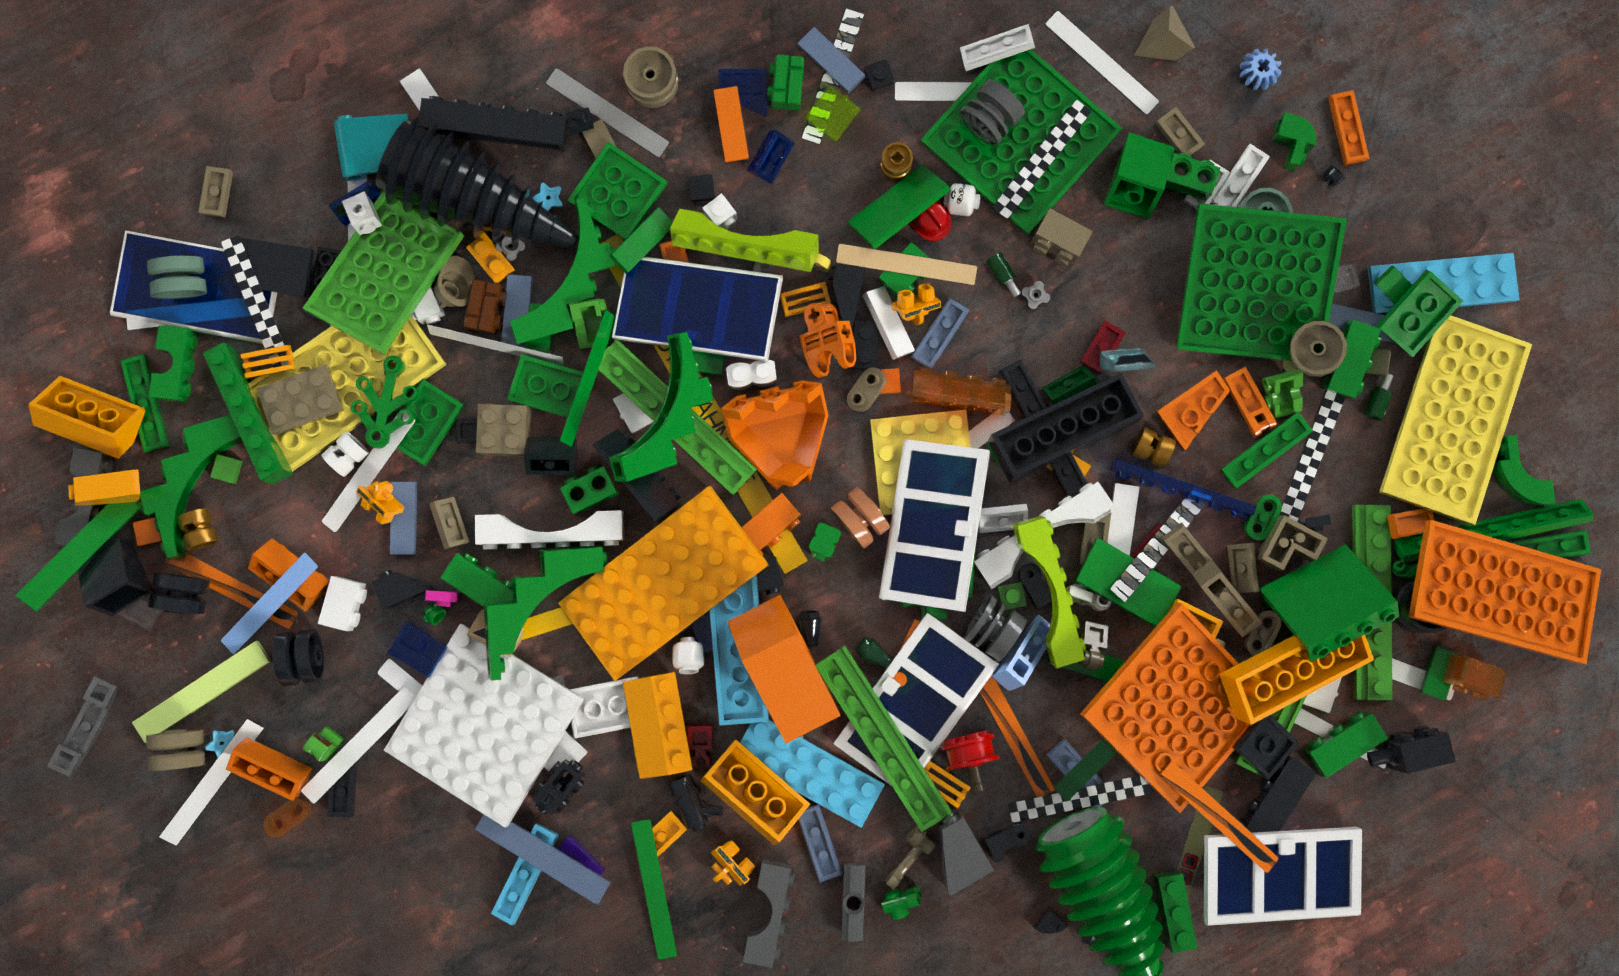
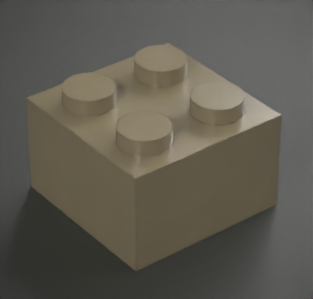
M1049 209L1030 245L1033 246V250L1041 255L1048 254L1054 257V261L1064 267L1069 265L1072 267L1082 253L1093 231Z
M478 404L476 453L488 456L524 457L527 438L531 437L532 409L522 405Z

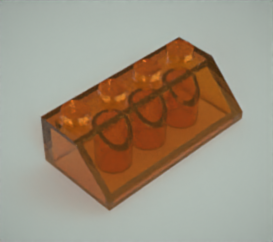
M923 367L919 368V371L915 370L913 373L909 402L1005 416L1010 411L1011 385L1005 384V380L993 378L991 382L982 381V377L976 375H967V378L957 377L958 373L943 371V374L934 373L933 369Z

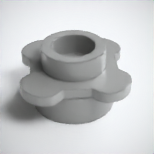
M505 235L503 240L496 244V249L499 252H503L507 259L512 261L516 259V255L520 251L525 249V244L520 240L512 243L511 236Z
M1036 281L1033 286L1025 287L1022 290V295L1031 309H1036L1041 303H1048L1050 300V295L1045 292L1044 284L1041 281Z

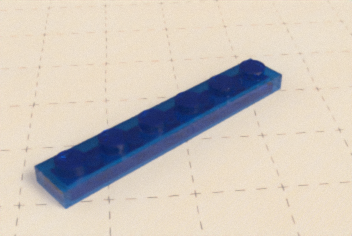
M1118 459L1112 462L1110 471L1116 472L1115 476L1118 478L1129 480L1131 477L1139 480L1138 484L1152 488L1155 485L1161 487V492L1173 496L1176 493L1185 495L1184 499L1189 502L1199 503V500L1208 503V508L1222 511V508L1231 511L1230 515L1237 518L1245 519L1246 516H1253L1257 507L1255 505Z

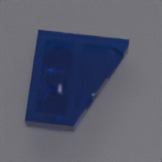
M718 69L719 89L737 86L740 105L763 117H767L766 69Z

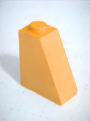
M138 470L73 478L74 485H68L69 500L75 499V506L139 502L140 498Z

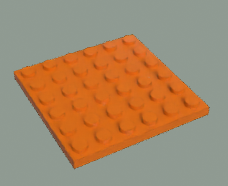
M1178 602L1080 713L1118 754L1178 813H1181L1189 802L1161 778V773L1169 763L1173 761L1202 788L1234 751L1232 747L1250 726L1248 723L1235 719L1219 675L1239 663L1182 603Z

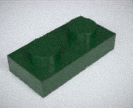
M1082 365L1043 386L1042 390L1044 395L1054 405L1096 385L1097 382L1092 373Z

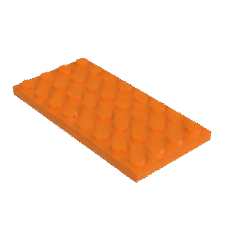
M1434 520L1425 521L1408 617L1576 664H1587L1601 569Z

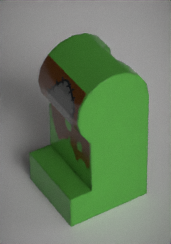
M327 726L321 733H314L304 745L303 750L312 754L317 761L322 762L331 759L345 739Z

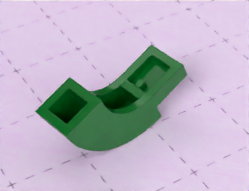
M1517 435L1503 436L1498 451L1500 461L1495 462L1492 470L1500 487L1512 498L1525 504L1535 506L1556 504L1553 481L1538 480L1531 477L1522 467Z

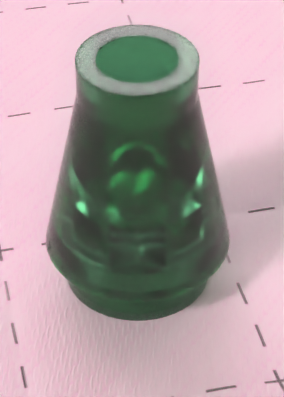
M865 636L856 648L859 658L876 664L883 669H886L893 660V657L873 637Z

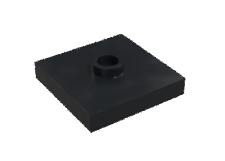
M1269 715L1252 725L1250 724L1232 748L1263 778L1269 780L1299 742L1272 715Z

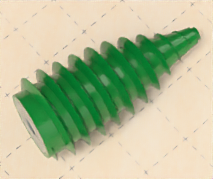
M1093 807L1068 815L1052 824L1039 836L1038 844L1035 848L1036 851H1043L1046 857L1039 869L1042 872L1055 873L1050 879L1048 886L1052 889L1063 888L1064 891L1059 895L1057 902L1061 905H1073L1067 914V918L1071 921H1083L1078 928V935L1094 937L1089 945V949L1094 952L1105 951L1107 954L1103 958L1102 963L1104 965H1116L1120 969L1118 976H1162L1164 964L1159 960V957L1163 952L1164 945L1162 941L1158 940L1162 932V925L1159 921L1155 920L1158 914V906L1150 901L1153 890L1150 885L1144 883L1146 871L1143 867L1137 865L1139 854L1136 850L1129 848L1132 843V837L1130 834L1122 831L1124 827L1123 818L1118 815L1108 814L1107 810L1103 807Z

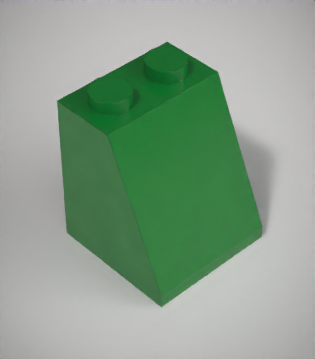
M1129 132L1122 146L1104 205L1149 219L1165 189L1175 147Z

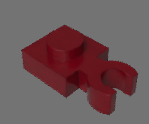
M712 723L688 724L689 750H695L692 765L696 767L698 763L697 758L703 757L706 760V766H709L711 755L707 750H713L714 747Z

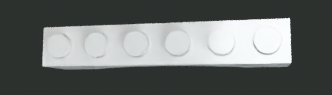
M1090 482L1079 490L1080 494L1073 498L1071 496L1064 498L1058 503V508L1053 511L1048 509L1039 516L1049 520L1053 528L1070 523H1096L1113 512L1115 505L1099 482L1094 485ZM1015 535L1011 538L1010 536L1002 538L997 542L998 546L991 551L986 549L976 556L977 560L974 563L991 589L1012 577L1015 566L1024 552L1018 548Z
M622 510L597 511L582 523L555 532L531 531L513 523L500 514L475 515V544L483 545V550L497 549V545L506 544L507 549H521L522 544H531V548H546V543H555L556 547H570V542H580L581 547L595 546L594 542L604 541V546L619 545V541H625L624 511Z

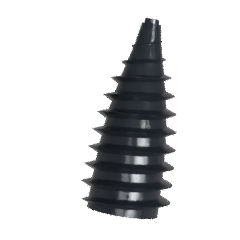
M416 117L412 122L404 121L391 137L381 158L376 175V187L386 191L387 204L393 205L402 198L403 210L405 212H411L417 206H420V216L423 220L437 213V222L440 227L453 219L455 220L456 232H462L471 225L473 226L475 238L480 237L488 230L492 231L494 242H497L503 235H510L512 243H516L523 238L531 240L532 244L538 241L565 249L568 247L573 249L578 235H575L574 230L557 219L556 215L553 216L542 206L543 201L537 203L529 195L531 186L522 191L515 184L516 173L509 178L500 173L501 161L492 168L485 163L486 151H483L477 157L469 153L470 141H467L459 148L453 144L454 132H451L442 139L437 136V123H434L428 130H425L419 126V117Z

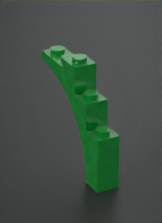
M586 198L577 199L574 202L578 218V243L572 266L565 280L544 304L524 316L509 321L516 345L573 329L574 321L567 305L594 298L593 292H597L594 278H589L588 274L616 266L610 257L615 248L610 247L609 242L599 245L598 241L602 240L599 227L593 225L591 217L595 216L591 202L587 203Z
M687 332L674 333L667 336L670 350V378L664 403L651 427L637 442L621 453L609 457L615 481L628 482L676 465V449L672 445L671 440L696 432L694 427L695 420L690 412V408L714 400L712 385L708 377H699L698 365L694 360L692 342Z
M231 414L183 428V443L189 452L161 460L163 466L161 467V474L167 483L140 491L139 506L145 515L156 516L154 521L155 527L161 534V550L167 556V559L177 560L186 557L183 531L180 529L177 517L185 513L190 494L196 482L207 467L216 459L217 454L221 455L231 447L243 442Z

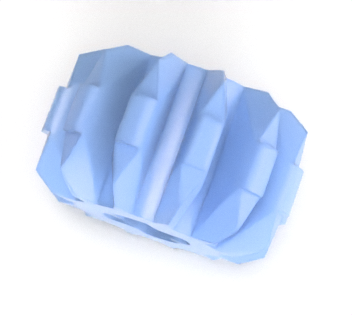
M1257 48L1252 54L1248 53L1244 57L1245 61L1240 64V69L1243 70L1240 78H1247L1245 86L1252 83L1253 90H1257L1259 86L1266 90L1269 85H1274L1277 82L1276 77L1281 75V70L1278 69L1281 61L1274 60L1276 53L1270 56L1268 55V48L1264 49L1262 53ZM1259 67L1263 69L1262 72L1258 70Z

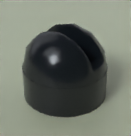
M1333 165L1325 171L1323 176L1324 182L1331 179L1328 184L1329 186H1336L1346 178Z

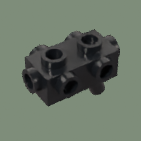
M565 759L562 763L557 761L549 771L552 776L547 782L542 780L533 791L536 793V796L532 799L536 803V809L545 815L547 813L552 815L556 810L561 813L569 803L566 799L571 791L576 794L585 783L582 780L585 775L582 772L583 766L574 759L570 762ZM565 772L572 774L570 781L563 777Z

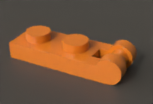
M1246 367L1223 378L1230 389L1229 393L1254 438L1262 435V431L1266 429L1271 430L1277 427L1276 420ZM1261 414L1263 420L1257 423L1255 416Z

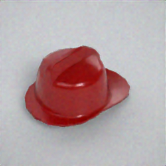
M938 200L909 222V224L923 239L939 241L950 232L952 222L948 210Z

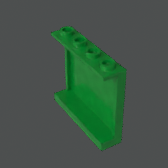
M1346 544L1259 589L1262 604L1267 610L1272 608L1307 650L1310 662L1323 658L1340 647L1347 646L1351 641L1363 635H1368L1374 629L1391 623L1399 617L1398 601Z

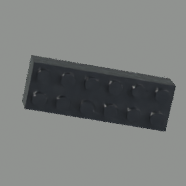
M1120 373L991 434L988 443L1009 483H1012L1138 423L1144 414L1124 376Z

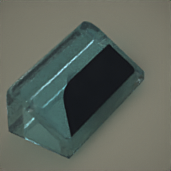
M1142 348L1100 352V369L1116 372L1152 369L1155 367V363Z

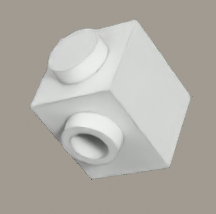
M365 192L342 201L351 225L359 235L371 233L376 228L382 226L373 202Z
M722 193L703 207L704 215L721 228L728 230L736 223V211Z
M432 287L429 288L412 313L413 319L418 320L423 325L437 324L441 321L440 318L445 316Z

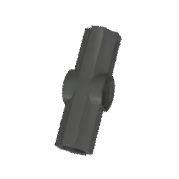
M844 863L841 940L851 942L863 941L865 864ZM856 896L860 899V904L856 907H850L846 903L848 898Z

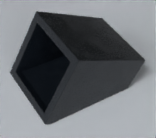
M120 537L108 541L78 571L84 606L109 616L117 614L154 591L133 544Z

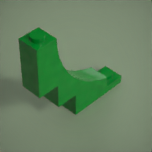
M587 546L540 550V575L512 577L513 601L484 604L488 678L491 681L501 680V673L505 672L504 658H500V655L514 653L522 627L536 606L546 596L573 579L592 573L604 572V566L607 565L606 551H603V547Z

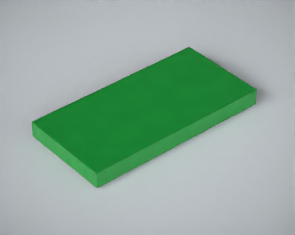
M921 164L849 220L848 224L873 249H876L947 194L950 188L948 184Z
M1096 538L1074 581L1155 628L1170 611L1181 586L1152 569L1124 602L1110 588L1134 561V558L1100 538Z

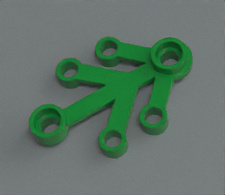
M389 356L384 361L383 366L387 373L381 399L374 390L371 379L361 376L356 380L357 389L365 393L378 413L376 423L367 412L368 407L365 402L355 400L350 408L354 414L360 417L367 428L366 442L369 446L376 449L384 448L390 441V434L414 421V414L409 410L403 409L398 413L397 419L386 425L388 415L409 401L417 400L419 397V390L416 387L406 386L403 389V394L392 400L396 377L405 371V362L397 356ZM392 361L396 362V367L394 369H390L389 367ZM364 380L368 382L366 388L361 387V383ZM413 389L415 392L414 396L409 398L408 391ZM358 404H362V410L360 412L356 411V406ZM405 413L409 414V419L407 421H403L402 419ZM379 432L381 437L376 441L374 434Z

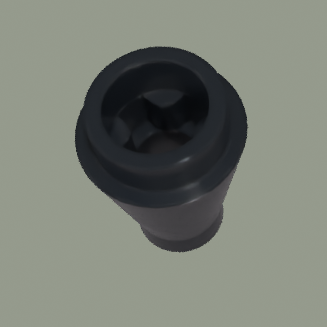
M816 610L801 611L798 621L802 637L807 647L818 646L822 621L820 612Z

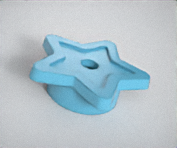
M541 183L540 193L535 195L533 199L537 203L543 201L542 206L547 211L555 207H562L563 204L559 199L562 188L559 186L550 188L545 183Z
M214 730L210 742L204 748L209 751H215L218 758L233 739L234 730L229 732Z

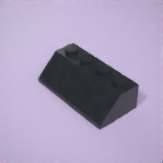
M617 429L596 441L592 446L612 469L609 457L626 450L635 441L627 431L622 434ZM660 471L623 482L657 523H661L681 506L678 501L681 496L673 487L668 489L663 481L666 478Z

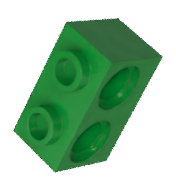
M1174 153L1165 188L1207 201L1213 193L1220 167L1214 166L1215 164L1208 160L1198 161L1192 159L1186 153ZM1174 168H1182L1185 175H1178ZM1198 175L1206 176L1208 182L1203 183L1199 181Z
M596 465L586 470L587 475L579 479L577 476H574L564 481L565 486L560 489L574 515H578L619 494L606 467L600 468L599 465ZM598 477H604L606 481L605 487L601 490H596L594 487V481ZM576 488H582L584 491V496L579 501H575L572 497V493Z

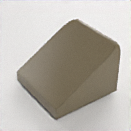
M1374 349L1371 355L1373 359L1372 366L1365 373L1378 376L1386 375L1389 370L1391 350Z

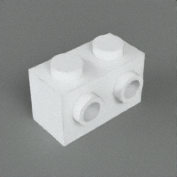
M331 576L318 624L343 631H353L360 621V613H358L360 604L364 603L367 596L366 584L338 576Z

